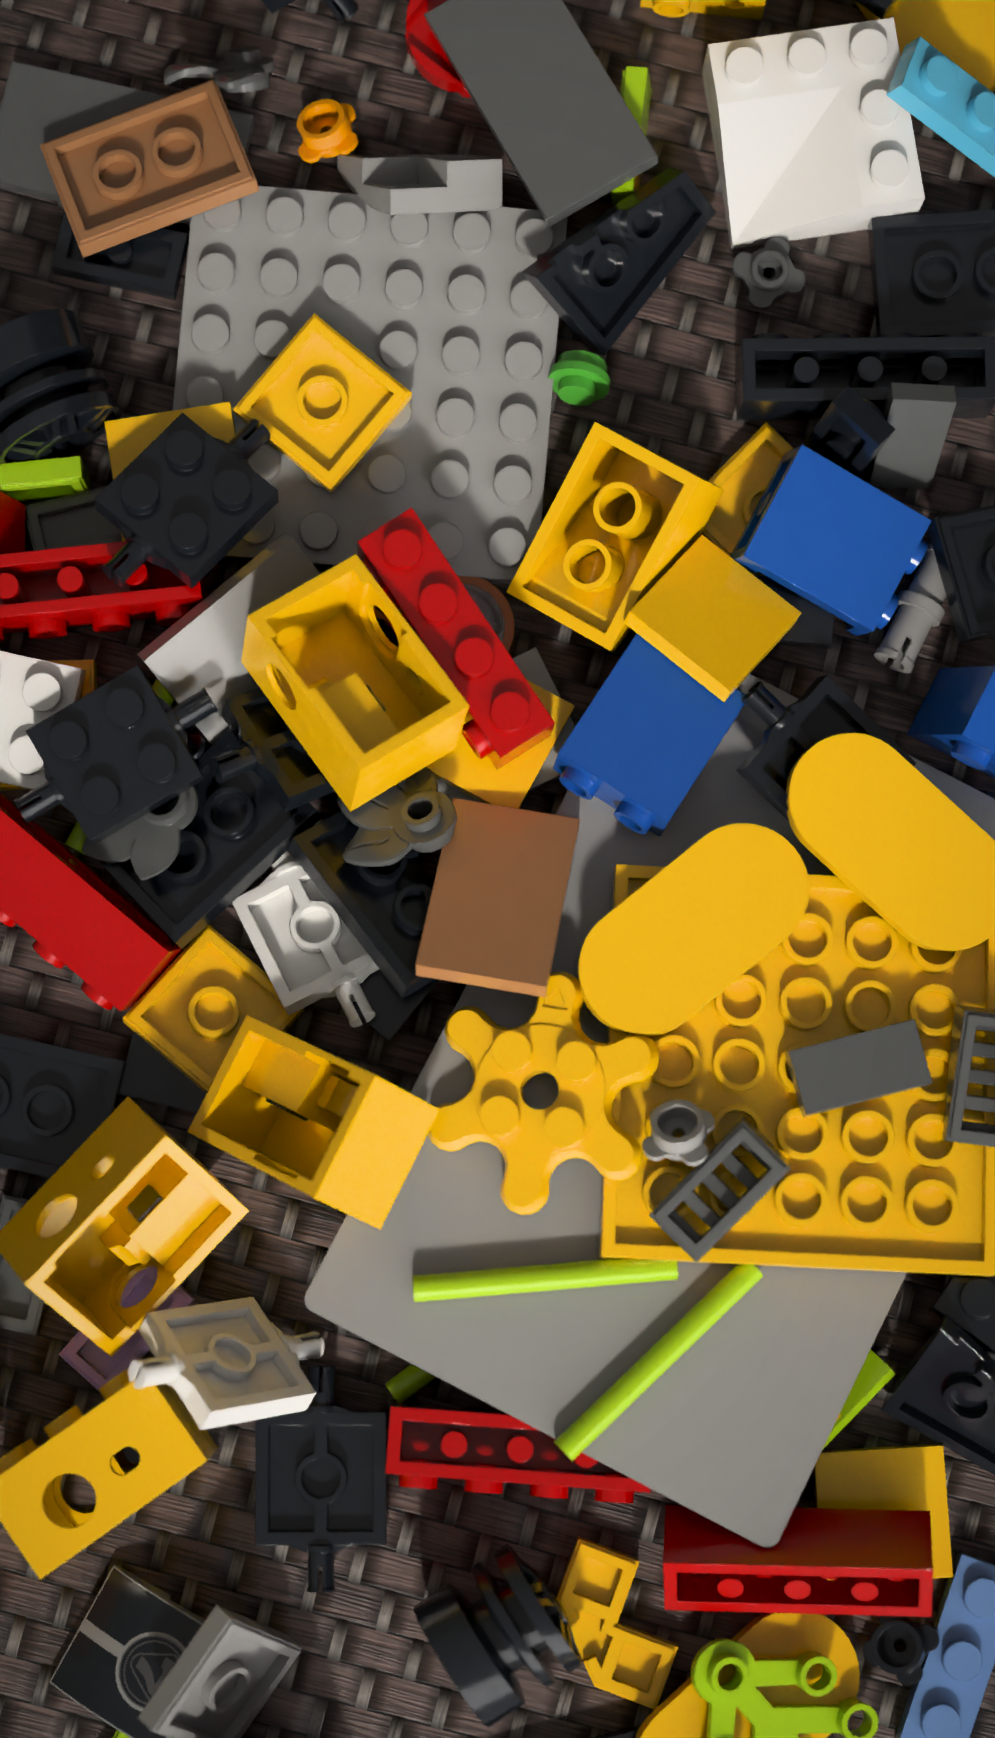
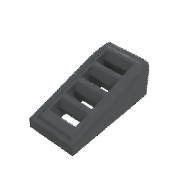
M955 1005L950 1044L943 1139L945 1141L995 1147V1125L962 1121L964 1109L995 1113L994 1097L966 1094L968 1082L995 1086L994 1070L970 1067L972 1056L995 1059L994 1043L974 1041L976 1029L995 1032V1010Z
M743 1117L708 1152L707 1159L703 1163L696 1165L649 1213V1216L697 1263L791 1169V1163L750 1121ZM740 1143L766 1168L759 1177L732 1152ZM720 1163L747 1188L740 1196L733 1192L713 1172ZM701 1182L728 1207L721 1216L694 1191ZM682 1201L710 1227L702 1236L674 1210Z

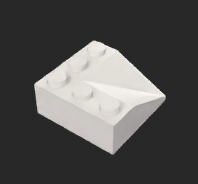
M894 17L708 44L702 76L731 249L765 245L766 241L773 237L792 241L867 230L871 217L918 214L925 195L911 114L886 95L901 57Z

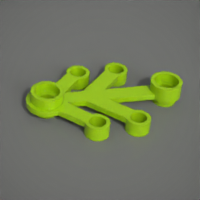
M719 1638L704 1645L694 1657L691 1667L692 1684L698 1695L708 1702L706 1738L734 1737L736 1707L751 1723V1738H800L797 1734L840 1733L845 1738H872L878 1729L876 1711L858 1698H847L834 1705H771L757 1690L756 1687L797 1685L812 1696L819 1697L828 1694L836 1684L837 1669L831 1660L818 1652H804L798 1658H753L749 1649L740 1642L729 1638ZM821 1663L822 1676L817 1682L808 1684L806 1675L809 1668L814 1664ZM727 1664H734L735 1673L732 1679L727 1684L719 1685L718 1673L720 1669ZM862 1710L864 1717L862 1724L856 1730L850 1731L848 1729L849 1717L855 1711Z

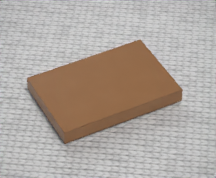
M214 79L39 144L83 258L260 191L256 177Z
M453 798L452 802L457 812V822L453 837L441 849L415 964L416 976L546 998L579 834L580 819Z

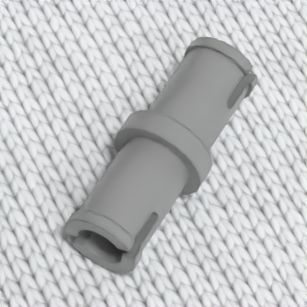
M932 544L928 545L925 556L909 589L900 591L898 595L900 599L896 608L898 611L880 647L877 648L874 654L875 658L883 665L886 664L888 658H892L893 661L889 668L901 673H910L912 671L913 663L931 627L939 626L945 614L941 606L946 598V593Z

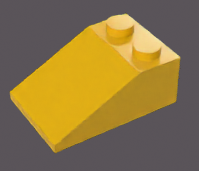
M594 422L506 592L598 645L614 652L631 630L630 627L623 623L629 611L699 538L724 489L622 434Z

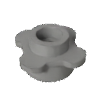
M671 1100L651 1111V1135L642 1143L643 1153L648 1159L660 1161L668 1158L673 1161H683L688 1166L699 1165L707 1159L706 1136L715 1128L714 1117L710 1112L700 1109L695 1104L686 1100ZM677 1134H683V1135H684L683 1137H673L674 1135H677Z

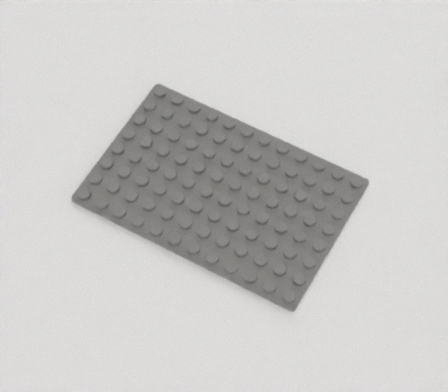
M751 674L737 688L742 693L748 694L750 693L748 690L761 681L785 707L798 701V698ZM746 704L661 836H657L649 830L645 835L634 832L620 823L613 814L616 809L595 796L591 800H586L569 790L567 791L555 815L580 819V826L551 973L564 971L578 979V961L583 943L595 924L612 911L613 872L616 864L666 867L703 836L722 826L750 823L767 827L782 835L794 846L801 856L808 874L836 876L798 840L790 827L789 821L736 771L761 743L764 731L768 727ZM910 756L916 762L914 767L995 840V799ZM467 984L453 1012L461 1007L473 1006L485 1011L490 1019L499 1026L516 1027L528 1021L533 1014L536 996ZM584 1002L580 1012L582 1031L595 1042L607 1043L608 1027L591 1013ZM445 1027L410 1094L434 1107L462 1098L470 1090L473 1083V1069L470 1061L449 1045L444 1033ZM546 1072L533 1076L526 1086L523 1087L527 1105L533 1109H545L551 1106L556 1101L559 1093V1085L556 1078ZM427 1135L381 1229L349 1214L346 1215L305 1294V1305L311 1312L554 1439H557L737 1265L677 1262V1280L414 1302L413 1275L611 1259L599 1258L602 1175L589 1161L572 1158L560 1163L552 1172L549 1183L550 1194L546 1204L533 1214L520 1215L511 1211L501 1198L500 1185L505 1173V1161L503 1154L496 1146L488 1142H476L467 1145L461 1150L449 1152L435 1146ZM755 1265L763 1274V1277L581 1453L762 1547L768 1548L776 1545L907 1274L906 1272Z

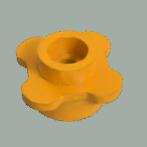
M321 99L310 103L301 111L296 127L302 137L303 143L299 146L298 153L303 161L314 163L321 157L331 158L340 154L346 155L357 147L358 138L352 132V122L356 118V112L351 105L347 103L340 104L332 99Z

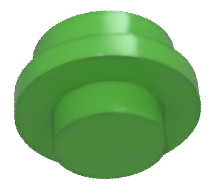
M570 350L560 354L557 363L551 366L548 379H553V391L558 394L559 398L568 404L576 406H586L606 397L611 383L610 377L606 373V362L600 356L583 350Z

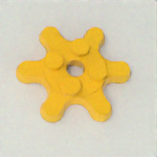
M564 971L550 974L546 998L536 996L533 1014L528 1021L520 1026L510 1028L499 1026L490 1019L485 1011L473 1006L458 1008L450 1014L445 1024L444 1033L449 1045L470 1061L473 1069V1083L470 1090L462 1098L454 1102L442 1103L436 1107L440 1111L428 1133V1137L439 1149L449 1152L461 1150L467 1145L476 1142H488L496 1146L503 1154L505 1161V1173L500 1185L501 1198L511 1211L520 1215L533 1214L546 1204L550 1194L549 1183L552 1172L560 1163L567 1159L580 1158L587 1160L596 1167L601 1175L610 1180L630 1178L637 1172L642 1163L643 1153L639 1142L634 1136L623 1131L617 1125L613 1117L612 1104L617 1093L623 1087L645 1081L654 1074L660 1060L659 1050L653 1040L646 1035L626 1034L618 1040L609 1043L595 1042L588 1038L582 1031L580 1024V1012L584 1000L580 992L579 980L574 975ZM546 1072L554 1076L559 1085L557 1099L551 1106L545 1109H533L525 1101L523 1087L526 1086L533 1076Z

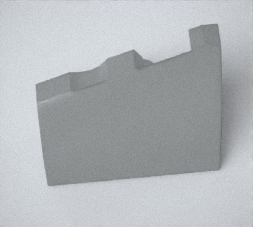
M340 154L337 156V170L348 187L355 194H359L360 199L367 205L388 215L491 211L502 207L503 159L474 154H397L393 157H365L356 154Z

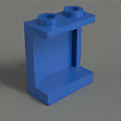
M800 445L783 455L730 557L753 574L759 571L803 598L834 614L848 623L845 628L846 631L854 636H860L874 632L875 628L882 629L893 616L900 599L894 592L904 573L911 574L924 557L928 542L922 538L932 520L808 447Z
M636 633L559 750L553 769L561 774L559 781L575 795L586 800H591L595 796L616 809L613 813L615 818L627 828L643 835L649 830L655 835L661 836L723 737L745 705L741 702V699L746 694L736 689L725 702L721 701Z

